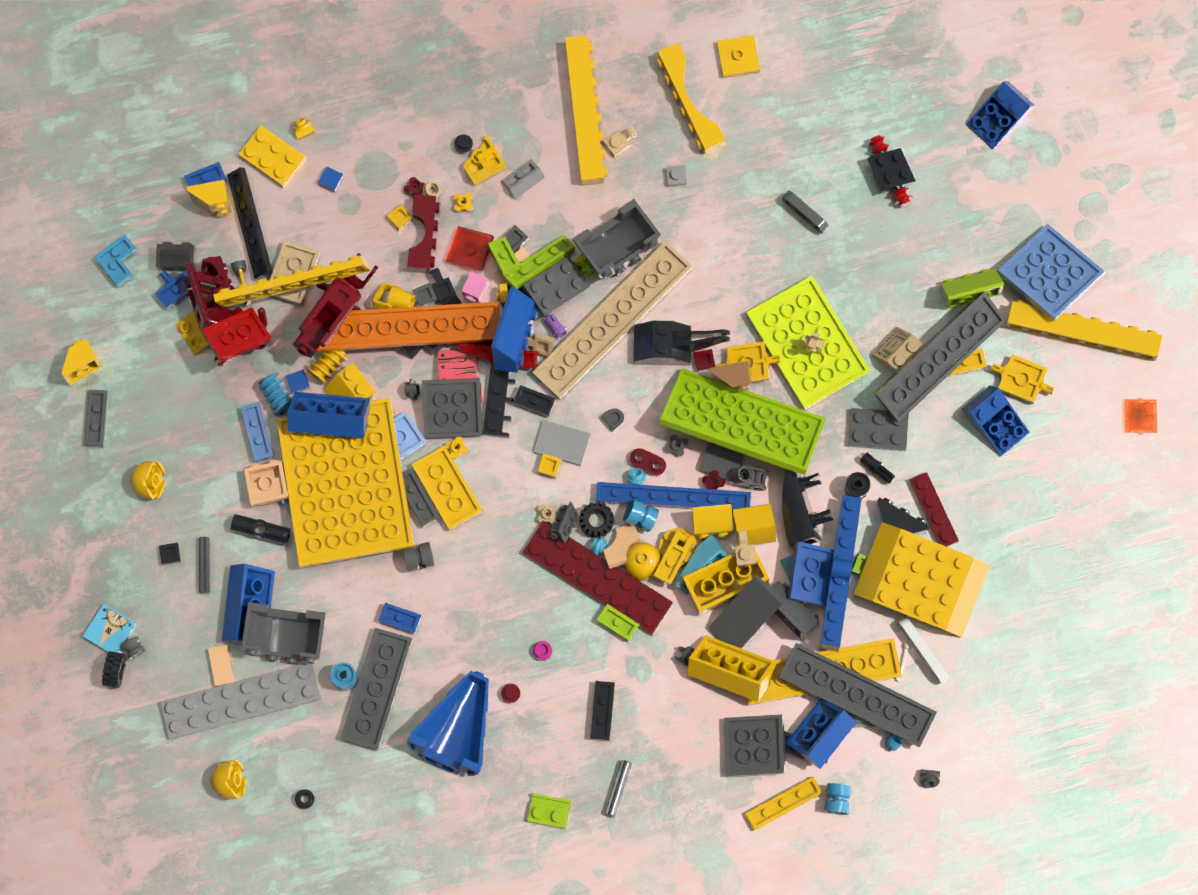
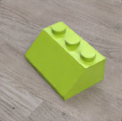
M984 269L976 275L969 273L957 280H954V278L946 279L940 285L939 290L945 310L968 304L981 292H985L989 298L1000 296L1004 283L996 269Z

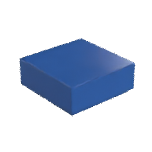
M326 166L318 184L336 192L344 175Z
M304 369L286 375L292 394L310 388Z

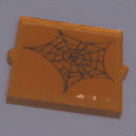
M1142 398L1125 399V433H1139L1140 435L1143 433H1157V400H1144Z

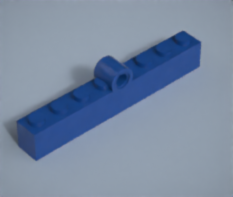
M843 495L841 500L819 647L822 650L839 652L862 501V498Z

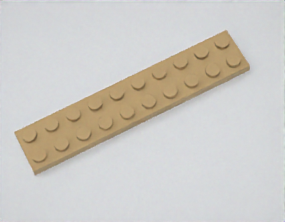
M663 242L532 372L533 375L560 400L693 266L669 243Z

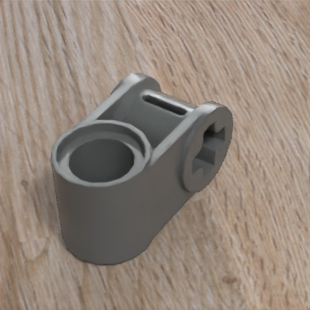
M744 465L733 469L730 473V479L735 485L765 491L767 488L765 486L766 475H768L769 471L763 468ZM740 471L743 473V479L740 477Z

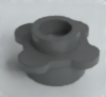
M410 379L409 382L405 383L404 392L406 397H413L414 400L417 399V395L420 392L417 381Z
M672 435L670 437V444L666 447L667 452L683 456L688 440Z

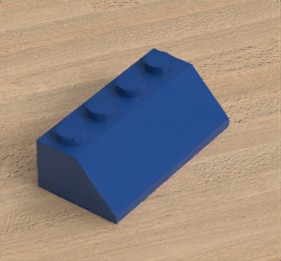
M510 287L491 348L495 370L517 373L519 366L523 365V353L528 349V338L533 334V322L538 318V310L535 308V301L515 287Z
M295 392L287 411L288 431L312 433L315 435H332L335 437L364 438L368 427L371 398Z
M249 564L230 565L222 632L223 642L242 645L248 602L266 604L268 608H271L275 571Z

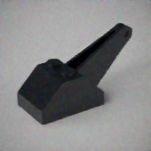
M653 320L634 325L633 365L691 366L692 352L729 342L730 337L727 335H730V330L691 331V326L675 321ZM704 338V339H699V340L691 341V339Z

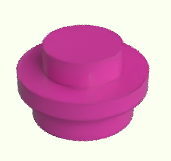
M540 641L534 645L533 654L536 659L545 661L551 657L552 647L548 642Z

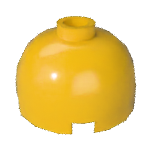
M144 461L138 464L130 475L131 486L134 492L141 498L155 499L162 495L165 487V481H162V474H165V470L160 462Z
M639 542L627 550V562L624 564V568L633 578L639 581H649L655 578L653 575L662 560V556L654 545L647 542Z
M225 761L214 769L210 778V784L218 796L224 799H239L240 796L245 794L246 777L242 778L241 771L244 768L240 761Z

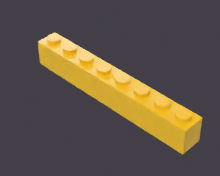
M587 35L565 38L581 185L604 183V177H607L606 166H602L605 152L604 148H600V141H603L602 130H598V123H601L600 112H596L599 100L598 94L594 95V88H597L596 77H592L591 71L595 70L594 59H590L589 54L593 52L592 41L588 42Z
M1022 300L1012 301L1006 328L1150 361H1156L1158 358L1162 335L1153 330H1147L1146 332L1139 330L1136 326L1124 327L1120 326L1121 324L1118 322H1102L1100 318L1091 317L1089 319L1079 313H1063L1053 322L1036 306L1028 305L1027 302Z

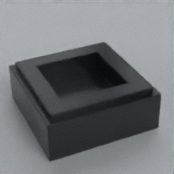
M178 542L159 545L162 565L181 562Z

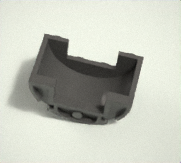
M635 199L618 209L617 216L592 232L586 229L572 238V241L598 276L606 279L614 274L620 275L630 264L636 265L640 262L641 256L659 243L658 238L661 234Z
M248 602L241 648L246 651V655L265 656L267 661L276 662L277 659H283L285 663L296 664L297 661L315 664V661L319 660L326 612L306 610V613L272 609L268 608L266 604Z

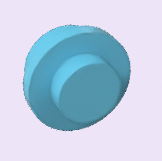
M634 468L628 472L627 481L630 484L640 485L646 480V474L641 468Z
M603 537L595 538L591 545V551L594 552V555L600 556L604 554L603 550L608 546L606 539Z

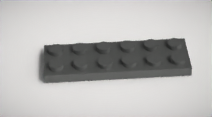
M375 628L341 740L379 750L412 644V638Z

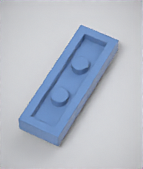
M260 403L242 406L241 411L254 461L259 462L274 458Z

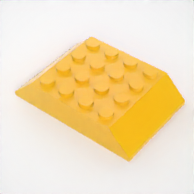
M881 522L853 594L962 637L990 565L906 530Z

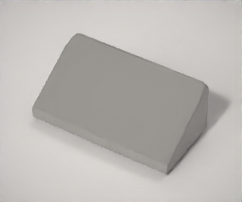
M529 160L501 182L510 194L517 198L544 179V175L541 169L532 160Z

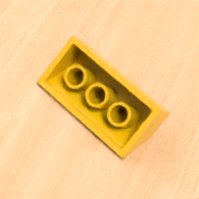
M756 550V565L737 567L736 556L733 553L683 577L699 616L732 601L756 575L766 584L769 583L770 578Z
M705 635L689 657L687 675L759 702L768 687L776 661Z

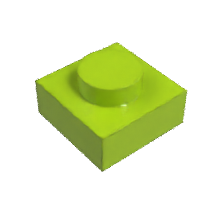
M857 553L852 566V572L861 575L867 556Z

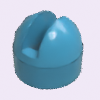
M890 734L885 740V747L889 746L890 751H896L902 746V742L897 736Z

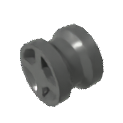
M138 636L127 640L121 646L123 650L127 651L129 660L140 656L146 651L145 647L140 645Z

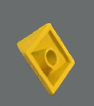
M771 504L732 509L738 546H740L739 531L747 532L748 545L776 542V528Z

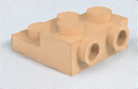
M270 460L267 462L268 464H252L249 468L244 469L252 507L289 499L282 461Z

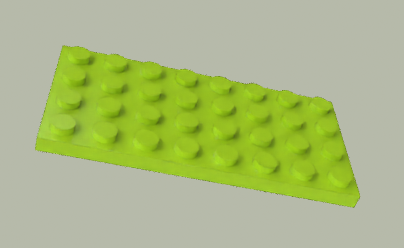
M682 368L661 415L659 424L805 475L826 418L747 390L738 392L737 389H733L724 382Z

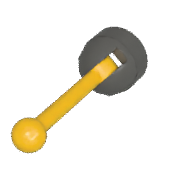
M239 260L231 263L233 272L240 276L241 284H245L243 274L247 270L246 261Z

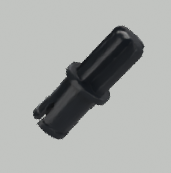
M868 452L860 459V462L868 467L873 475L877 474L889 484L895 479V475L883 466V462H879Z

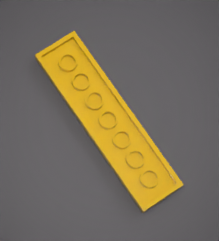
M353 256L345 262L340 260L329 263V266L322 267V265L311 267L309 271L297 270L292 272L293 275L274 276L273 280L261 279L255 281L256 284L249 286L248 284H241L237 286V289L233 290L229 288L221 289L217 294H213L214 300L221 307L225 308L333 281L335 278H345L369 272L370 266L362 257Z
M894 638L840 648L839 652L828 650L817 652L875 682L902 677ZM784 658L773 660L776 661V666L768 687L759 702L747 698L749 706L808 695L810 693L779 679L788 659Z

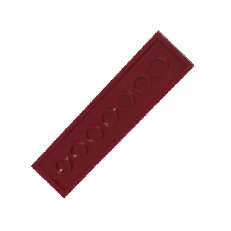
M542 521L522 554L605 606L608 604L640 624L639 628L653 636L673 605V602L617 566L609 569L604 558L594 555V552L574 539L568 537L566 544L563 543L561 538L552 539L550 537L552 526Z

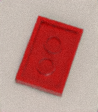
M252 307L203 328L201 334L220 363L271 341L269 332Z

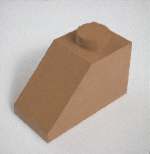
M747 361L709 368L714 376L733 389H737L738 392L749 390L748 387L753 386L750 365Z

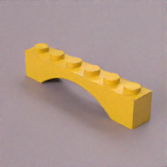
M679 43L658 51L657 64L666 73L664 75L667 85L671 84L673 88L672 95L675 101H679L681 105L679 109L684 118L687 117L689 121L687 126L690 133H694L697 138L695 142L698 149L703 150L705 155L725 146V138L718 124L702 115L688 98L683 79L686 57Z

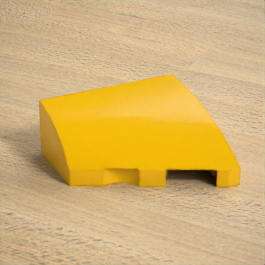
M488 135L483 137V143L478 149L475 148L471 158L467 159L463 165L474 186L507 168Z

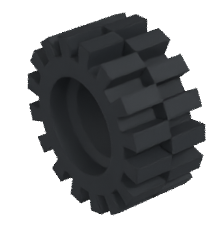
M591 502L588 506H584L579 516L581 529L587 536L590 535L591 538L607 536V533H610L614 526V515L611 508L607 507L605 503L600 504L599 502ZM594 513H599L604 517V523L599 527H594L589 522L590 516Z
M109 651L105 659L106 662H104L102 685L119 688L125 673L126 655Z

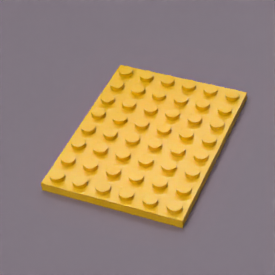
M390 398L371 401L368 427L364 438L288 431L287 417L277 419L300 568L414 547Z

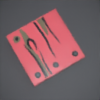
M460 349L439 351L437 353L439 380L477 378L476 356Z

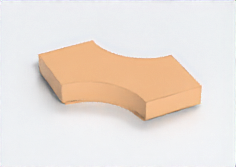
M627 524L616 528L614 542L603 550L609 569L625 564L627 562V550L632 545L640 542L635 525Z

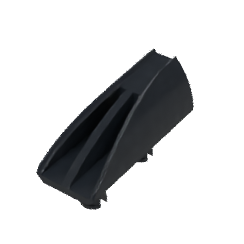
M786 469L782 491V511L789 548L795 549V543L798 541L808 544L822 541L817 528L818 525L833 521V517H825L831 514L830 509L813 514L806 489L822 484L821 480H815L820 477L819 473L802 478L801 474Z

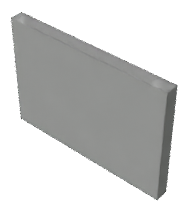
M543 420L533 453L540 455L544 453L560 458L562 461L581 466L591 433Z

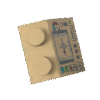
M896 327L871 355L894 374L924 344L913 334Z

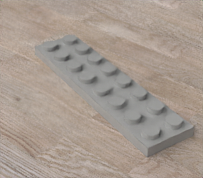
M304 663L164 700L160 703L168 736L172 740L319 701L321 696L313 665Z

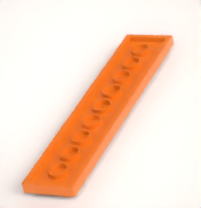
M499 302L353 310L325 348L320 346L316 352L493 341L500 321Z

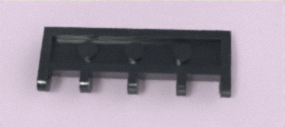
M492 361L483 436L509 438L510 433L503 432L504 421H511L512 417L504 415L506 403H513L514 398L507 397L508 384L514 385L516 380L509 379L508 371L495 370L494 362Z

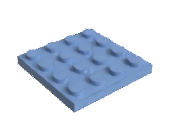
M1047 224L1001 266L997 272L1001 278L1054 322L1104 275L1105 271Z

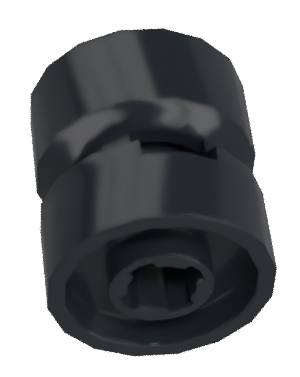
M862 472L852 473L846 479L845 495L859 497L864 500L870 490V479Z

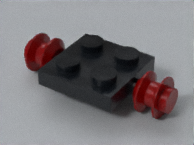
M877 135L871 138V142L868 144L874 147L872 154L875 155H871L867 160L881 191L886 192L895 189L892 198H897L898 200L895 205L904 207L910 204V200L913 198V196H908L909 188L904 186L912 185L916 180L902 149L898 148L887 151L889 144H884L886 137Z

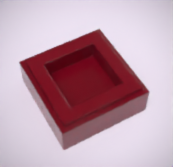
M712 349L693 352L697 372L710 370L709 368L715 367Z

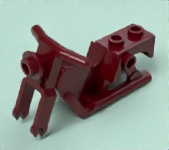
M374 266L364 281L353 275L344 279L335 278L331 284L321 283L316 285L317 288L325 292L298 329L301 333L292 344L301 355L312 358L320 346L324 348L327 346L351 311L361 310L357 305L361 298V293L358 289L364 288L378 269V266Z
M221 256L203 259L201 272H195L192 263L186 264L185 269L188 276H184L183 279L200 332L203 328L243 311L240 307L234 310L226 307L223 308L214 300L213 294H217L219 290L225 288L233 290L232 281L227 276V265L223 263ZM201 282L212 284L216 287L201 284ZM202 293L209 295L204 298ZM261 307L258 309V316L266 328V312ZM269 342L256 347V349L265 348ZM231 359L226 360L222 363L219 362L217 366H224L225 363H227Z

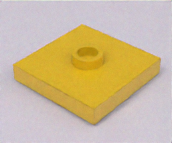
M754 35L717 41L723 78L760 72Z

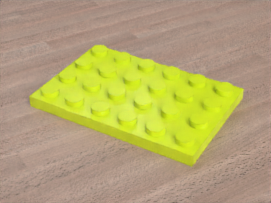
M813 276L806 278L746 312L758 335L765 342V346L771 356L780 355L781 363L778 362L776 364L804 410L870 373V369ZM813 332L820 334L819 340L824 341L821 353H811L803 347L806 335L812 336Z

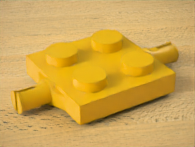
M763 341L726 347L728 356L726 363L715 364V367L747 361L750 365L753 383L770 380L769 364L781 363L780 355H767L765 342Z
M1011 355L1005 367L995 363L992 366L991 371L1001 374V382L998 387L1001 392L1033 404L1040 391L1052 395L1054 387L1044 384V376L1048 368L1016 355Z

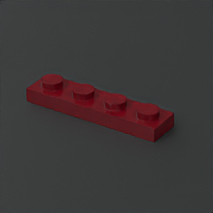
M926 472L909 479L937 543L946 547L959 543L958 537L928 473Z

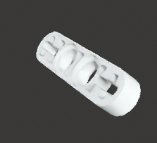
M904 617L898 621L900 629L939 684L947 681L949 677L910 620Z

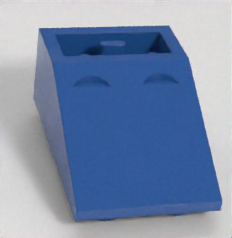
M1003 81L966 124L994 149L1025 119L1035 105L1009 81Z
M989 385L961 409L971 424L1000 456L1004 455L1030 433L1001 390L997 387Z

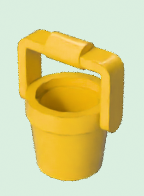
M382 283L373 295V306L380 309L414 307L416 301L414 294L403 290L400 286L389 283ZM384 290L390 291L387 303L379 301L384 294Z

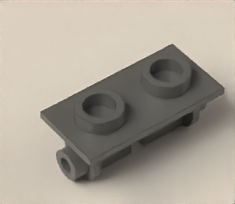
M571 501L569 505H563L559 508L555 519L557 522H554L550 530V537L554 540L561 538L564 544H566L568 537L571 535L572 527L578 517V512Z

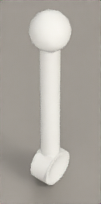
M905 642L903 645L904 653L900 666L901 674H903L908 649L911 648L909 642ZM903 675L900 678H896L898 682L904 679Z

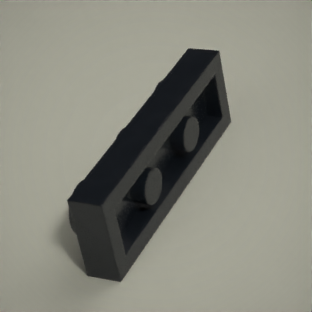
M595 681L590 740L610 741L615 682Z

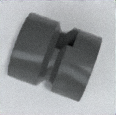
M430 542L421 543L417 548L414 546L403 549L408 572L419 570L420 566L423 568L435 566Z

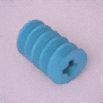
M279 373L269 375L258 383L264 397H268L266 401L271 404L270 408L275 410L274 415L277 417L287 413L292 399L287 400L290 395L289 392L283 393L287 387L279 386L283 380L276 381Z

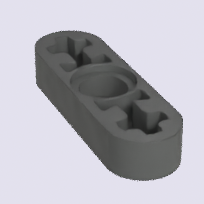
M788 190L783 195L782 200L816 231L822 234L829 227L828 223L793 192Z

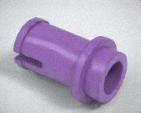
M550 314V316L545 318L544 322L552 330L554 337L559 339L567 333L566 327L561 325L555 314Z

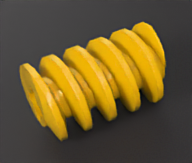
M344 350L327 351L328 353L322 351L320 353L322 358H315L317 364L313 362L310 364L312 370L306 368V370L318 381L326 383L324 376L332 377L329 371H337L335 364L342 366L340 359L347 361Z

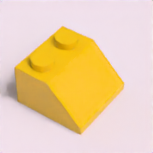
M224 180L186 187L192 202L213 216L223 217L232 212L229 192Z
M86 338L75 341L68 349L61 374L69 386L103 367Z
M354 363L340 371L324 389L328 395L371 398V401L377 398L375 390Z
M731 504L693 507L694 537L698 538V540H706L710 535L718 536V538H728L729 535H732Z

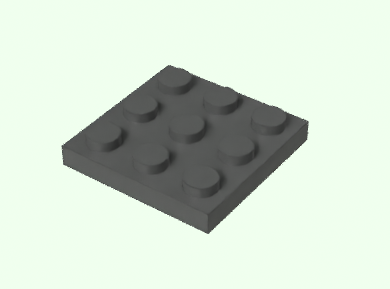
M480 378L422 380L425 438L483 435Z
M784 715L725 718L727 777L786 774Z

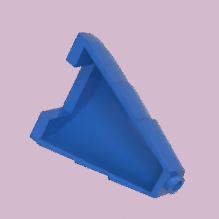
M470 671L411 732L407 740L409 748L413 751L416 749L418 751L417 756L445 771L461 775L462 772H467L466 775L468 776L479 774L483 765L489 679L481 672Z

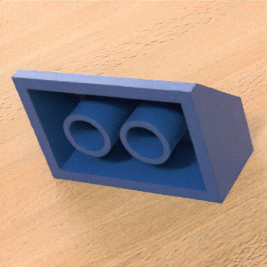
M820 699L785 744L806 761L821 769L855 726L856 722L845 710Z

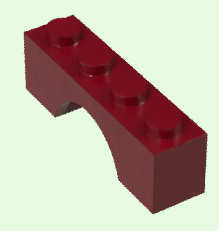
M414 194L413 218L419 220L424 225L426 232L421 243L413 248H409L408 272L431 274V268H435L436 257L433 256V250L437 249V238H434L435 231L438 232L439 220H436V213L440 214V202H437L436 196Z

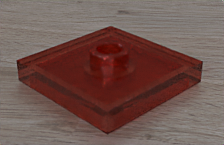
M458 226L446 257V262L482 272L489 253L488 243L493 241L494 236Z

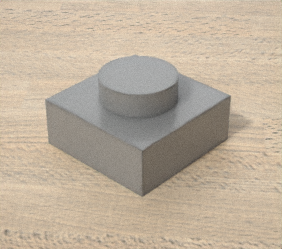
M685 165L666 167L668 187L687 185Z

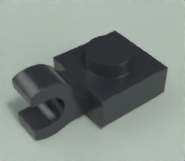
M439 268L431 270L436 282L431 284L439 303L445 301L452 293L456 294L449 277L443 279Z

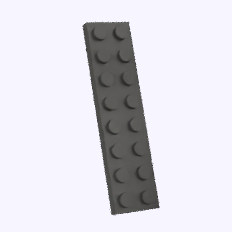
M985 292L979 293L873 394L896 422H900L1006 321L1005 317Z
M795 643L779 676V679L822 700L828 701L846 712L919 748L937 713L798 643Z

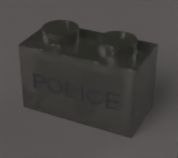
M172 242L157 244L156 268L158 271L184 272L186 271V264L192 263L196 272L197 249L195 245H192L190 242H182L181 245L173 244Z

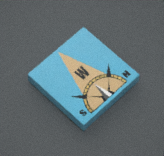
M103 604L83 637L107 652L119 653L122 649V644L127 641L137 624Z

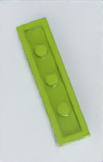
M563 234L521 262L520 270L503 276L504 280L511 287L519 289L576 251L575 246Z

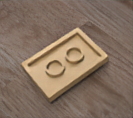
M284 241L270 280H273L274 276L293 275L292 272L297 270H304V272L311 270V267L317 265L320 251ZM308 287L273 295L272 297L302 306Z

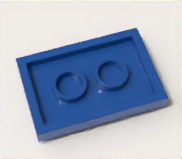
M800 541L795 543L787 599L820 607L826 606L833 549Z

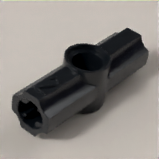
M238 514L234 515L230 528L231 531L254 536L259 540L265 539L287 545L291 532L290 528ZM263 525L265 526V531L261 534L256 533V528Z

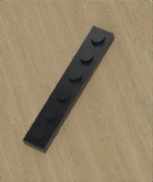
M239 167L227 174L254 279L260 280L273 273L246 170Z

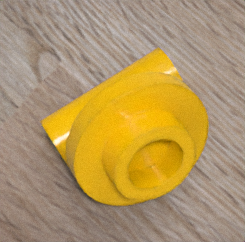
M305 118L295 121V125L292 127L297 139L315 132L310 120H305Z

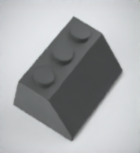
M777 581L770 588L784 603L775 614L803 641L819 625V617L813 610L808 611L804 607L805 603L787 599L789 586L786 583L782 584L780 581Z

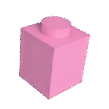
M471 271L462 289L464 299L470 303H480L489 285V279Z

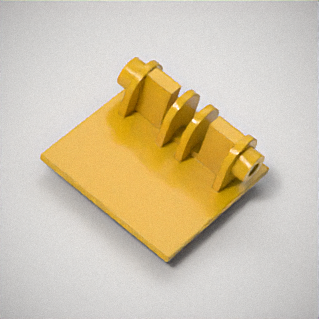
M194 310L175 324L194 355L208 346L207 341L200 332Z

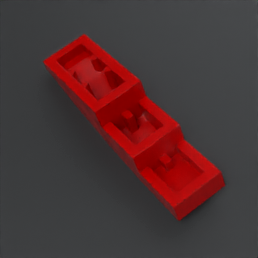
M493 341L459 344L460 350L494 362L491 348ZM524 351V362L519 367L535 369L539 359V352Z

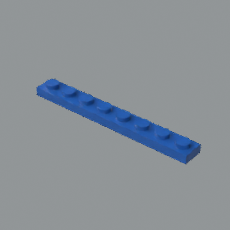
M597 482L596 502L629 504L632 499H636L647 506L693 508L731 504L732 509L750 507L751 492Z

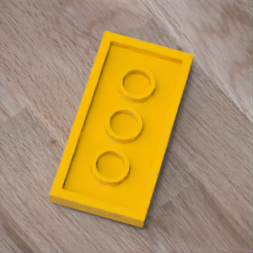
M445 445L411 464L449 531L483 512Z

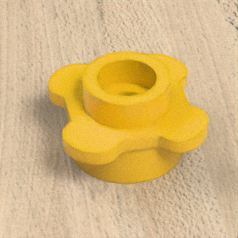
M455 194L454 200L456 205L454 209L457 212L471 211L473 209L471 204L472 194Z
M456 437L454 441L446 443V448L449 449L453 459L468 452V448L463 444L462 437Z

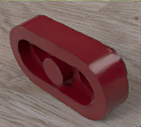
M637 448L631 452L630 463L633 467L641 468L643 472L655 477L665 473L666 462L663 458L642 448ZM642 455L643 459L637 460L636 456ZM659 463L660 467L656 469L653 467V464Z

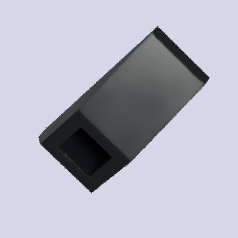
M879 497L876 505L881 522L916 535L927 533L930 526L927 525L924 519L920 517L914 518L907 509L895 507L894 503L887 498L882 499Z

